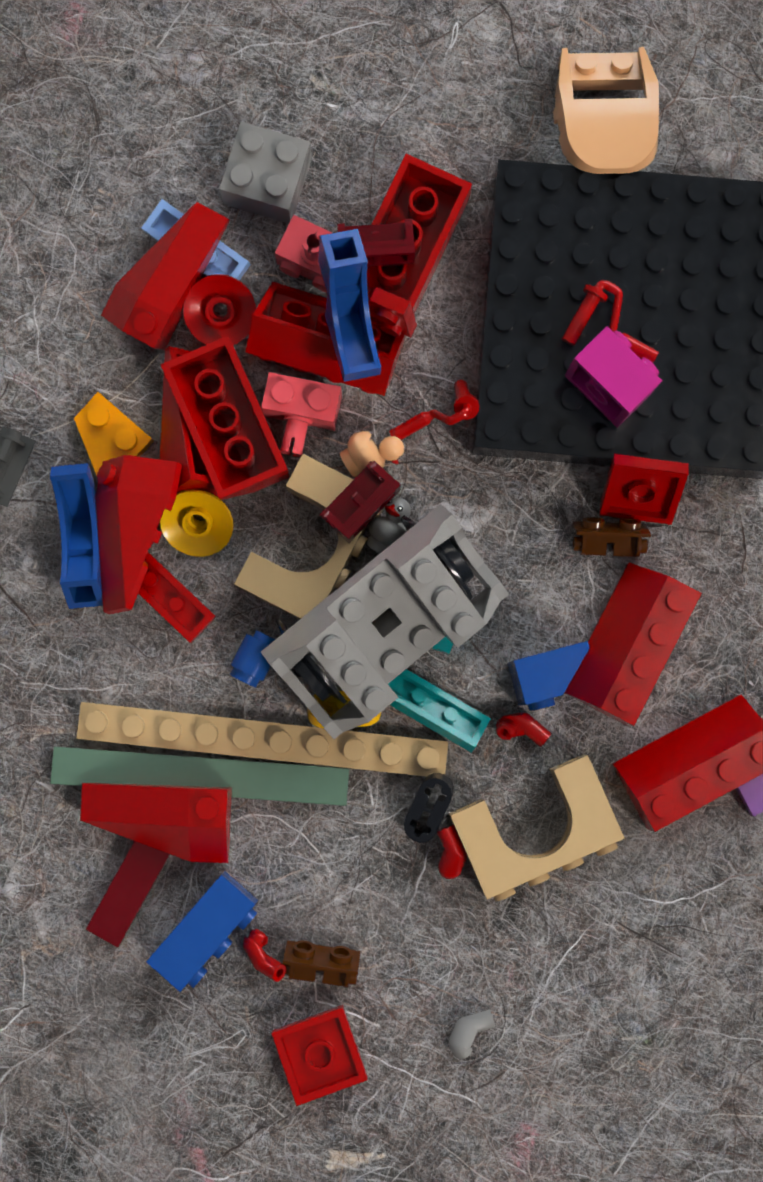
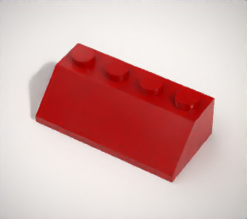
M272 281L252 315L245 352L256 355L265 361H275L290 366L299 372H309L325 377L334 383H344L360 388L369 394L385 396L403 346L405 335L401 334L400 337L389 335L380 329V324L371 321L381 364V373L376 376L344 382L325 318L327 298Z
M229 336L160 364L219 500L257 492L289 478L288 468Z
M629 562L588 640L589 650L564 693L626 726H635L702 593L668 575Z
M742 695L732 698L612 763L646 828L656 832L763 774V720Z

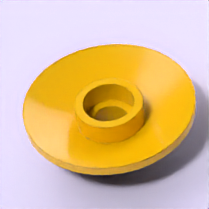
M193 489L177 493L172 510H164L160 520V527L165 539L176 550L190 556L205 557L221 551L228 544L233 533V518L226 504L219 500L217 496L206 491ZM193 515H200L205 520H196Z

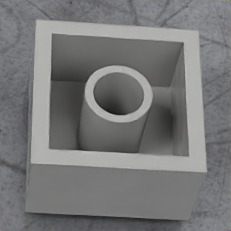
M240 121L219 187L223 204L290 223L295 214L312 160L310 141Z

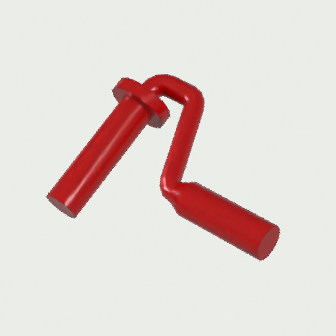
M601 280L595 286L586 284L583 288L586 296L561 339L567 344L575 346L598 303H605L607 301L608 295L603 290L615 295L609 328L613 332L616 331L623 300L622 289L607 280ZM621 332L632 345L630 349L640 359L644 357L652 363L655 361L659 354L657 350Z
M457 380L454 384L456 400L454 401L453 409L455 414L447 416L438 410L421 412L389 430L391 436H396L403 440L428 426L433 419H437L449 426L462 420L472 419L479 412L478 399L470 394L465 380Z

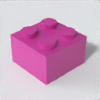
M606 326L573 359L565 377L618 428L653 393L663 380L657 376L659 371L650 360L644 357L640 359L630 349L632 345L626 336L617 330L613 332Z

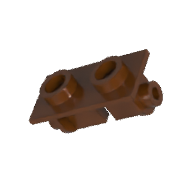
M585 517L582 522L573 521L576 535H580V537H573V551H580V555L606 556L607 543H613V556L639 557L640 553H647L648 541L647 539H642V537L651 538V533L646 524H641V521L638 519L623 518L619 520V523H607L602 518Z
M287 940L282 964L286 966L285 975H289V979L315 982L316 970L324 971L323 984L348 988V984L356 985L361 951L351 950L345 946L329 947L315 945L304 940L297 942Z

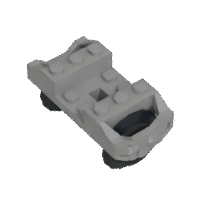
M441 504L418 523L403 515L401 521L407 530L406 533L289 629L278 618L276 623L281 635L261 651L271 667L287 683L333 739H336L345 731L370 722L398 698L388 685L393 679L444 637L456 648H459L488 623L499 603L509 595L500 580L488 568L471 545L457 519ZM475 575L484 585L485 589L473 598L467 583ZM318 662H320V664L330 674L334 681L349 697L350 701L348 703L347 700L343 697V695L330 681V679L317 665ZM298 677L304 679L322 702L333 696L345 705L330 716Z

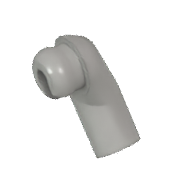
M490 1009L461 1017L456 1021L449 1037V1049L456 1058L465 1059L471 1055V1046L478 1032L496 1028Z

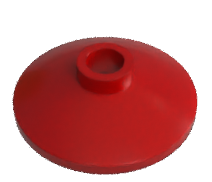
M224 274L209 275L197 281L191 287L183 305V315L187 328L197 340L205 345L226 336L230 337L233 345L244 340L249 334L252 315L256 310L255 300L247 286L240 280ZM217 303L225 304L227 313L217 315L214 312V305Z

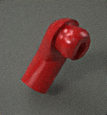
M526 712L504 715L496 724V733L499 738L510 740L512 737L526 735L539 747L552 734Z
M454 824L437 831L444 847L438 864V870L442 877L450 880L460 875L467 859L466 851Z
M252 929L249 936H245L243 939L244 951L254 969L273 981L279 982L286 974V966L269 956L262 949L268 943V937L259 929Z

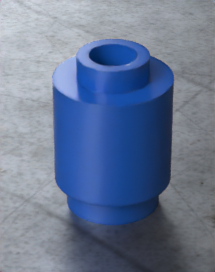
M256 630L254 636L246 633L231 663L233 669L230 675L256 688L260 680L264 681L271 667L261 651L276 639Z

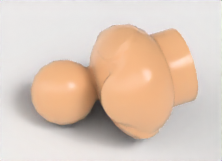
M369 431L354 433L349 438L348 448L341 451L340 456L350 474L356 477L370 461H375L382 468L385 465V460L398 465V460L404 453V444L400 438L388 436L381 441L378 448L371 439V433Z

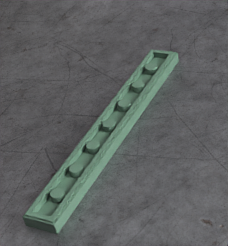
M54 746L50 784L82 786V783L232 787V797L347 806L349 768Z

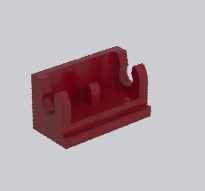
M405 219L404 223L346 227L345 223L337 224L338 232L358 229L368 260L367 267L414 264L415 245L412 219Z
M370 461L362 472L319 515L350 544L385 505L401 490V484L378 463Z

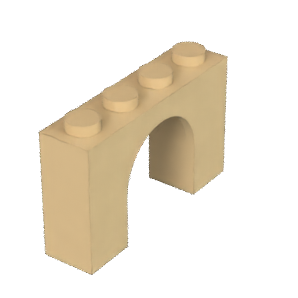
M302 454L286 484V488L293 495L324 510L354 479ZM383 509L375 517H380ZM367 526L350 544L338 534V544L329 561L320 568L309 572L289 571L251 552L234 585L300 620L333 593L335 588H339L347 581L351 571L346 569V566L352 555L357 558L360 556L368 538L362 536Z
M582 754L549 769L566 806L567 826L561 840L544 853L526 855L510 849L502 840L487 804L483 799L449 813L486 899L494 897L495 902L504 900L516 893L515 887L528 882L529 886L540 884L550 878L548 872L560 867L563 868V871L574 869L584 863L582 857L596 852L597 856L610 853L618 848L616 842L625 839L588 755Z

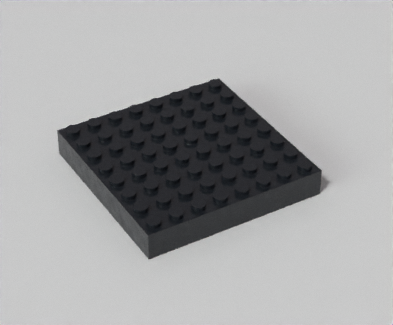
M498 159L494 181L477 399L480 407L478 414L475 416L472 455L611 466L613 455L622 454L688 463L689 473L752 479L763 478V182L643 171L623 174H594L582 171L572 165ZM601 280L610 281L619 286L623 292L617 331L626 333L659 352L653 364L659 371L657 376L663 380L653 393L618 428L565 377L573 359L606 326H610L615 295L603 290L608 295V299L605 303H598L575 346H571L561 339L586 296V293L583 291L585 285L595 286Z

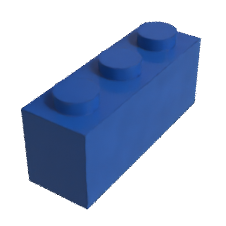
M224 871L146 963L179 992L187 984L194 988L208 971L203 966L212 955L219 959L233 941L228 938L231 932L237 926L244 930L257 915L253 907L258 899Z

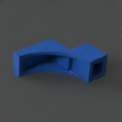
M358 229L320 235L318 263L327 290L325 318L343 381L380 375L381 364L374 340L368 302V260Z
M89 463L51 467L50 479L57 503L61 532L62 562L60 585L68 608L103 606L95 499L97 489Z

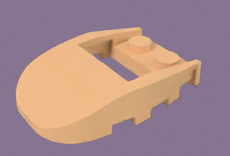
M639 47L638 52L568 53V48H562L558 63L559 74L555 90L553 117L554 124H558L559 142L566 159L576 168L594 174L633 173L647 167L654 160L658 147L659 82L645 48ZM644 90L645 98L574 99L573 91Z

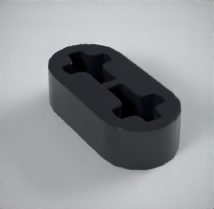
M432 773L423 780L404 822L405 833L415 842H427L434 837L454 793V786L450 778L445 774ZM439 784L442 786L441 793L444 795H439L434 805L428 802L432 793L429 788ZM423 811L430 813L426 824L428 827L420 831L416 829L417 822L414 820L418 821Z

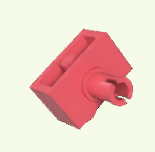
M293 215L275 251L276 262L280 265L279 269L294 278H299L300 275L312 280L314 287L327 293L318 263L320 235L331 234L332 232Z
M272 372L268 373L261 409L265 417L286 421L280 448L282 454L290 456L292 442L294 441L293 457L302 456L308 426L335 431L342 399L341 386Z

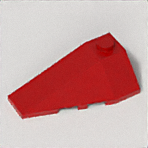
M196 202L116 283L101 316L121 331L154 349L165 350L183 315V305L191 287L201 279L230 219Z
M168 346L165 349L164 363L191 351ZM164 374L160 460L175 461L182 464L177 493L195 489L209 492L218 497Z
M122 455L102 462V466L97 473L98 485L95 499L104 613L110 615L132 610L148 570V564L144 560L153 542L158 544L162 532L157 530L164 510L171 511L176 500L182 464L175 461Z
M82 783L80 821L189 862L229 863L232 787Z

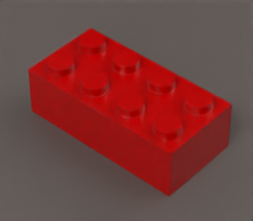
M405 154L371 225L404 223L405 219H412L415 245L414 264L367 267L368 292H370V289L378 287L410 301L415 315L470 199L472 183L409 154Z

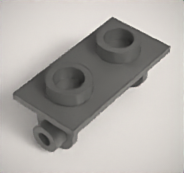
M4 427L0 431V505L8 507L36 440L26 437L21 432L12 428L7 429Z

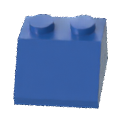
M588 641L507 663L518 705H528L529 711L555 705L554 697L564 694L589 650Z

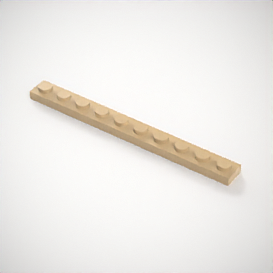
M81 702L76 738L426 777L432 773L445 774L448 741L357 731H345L336 739H333L324 728L88 702Z

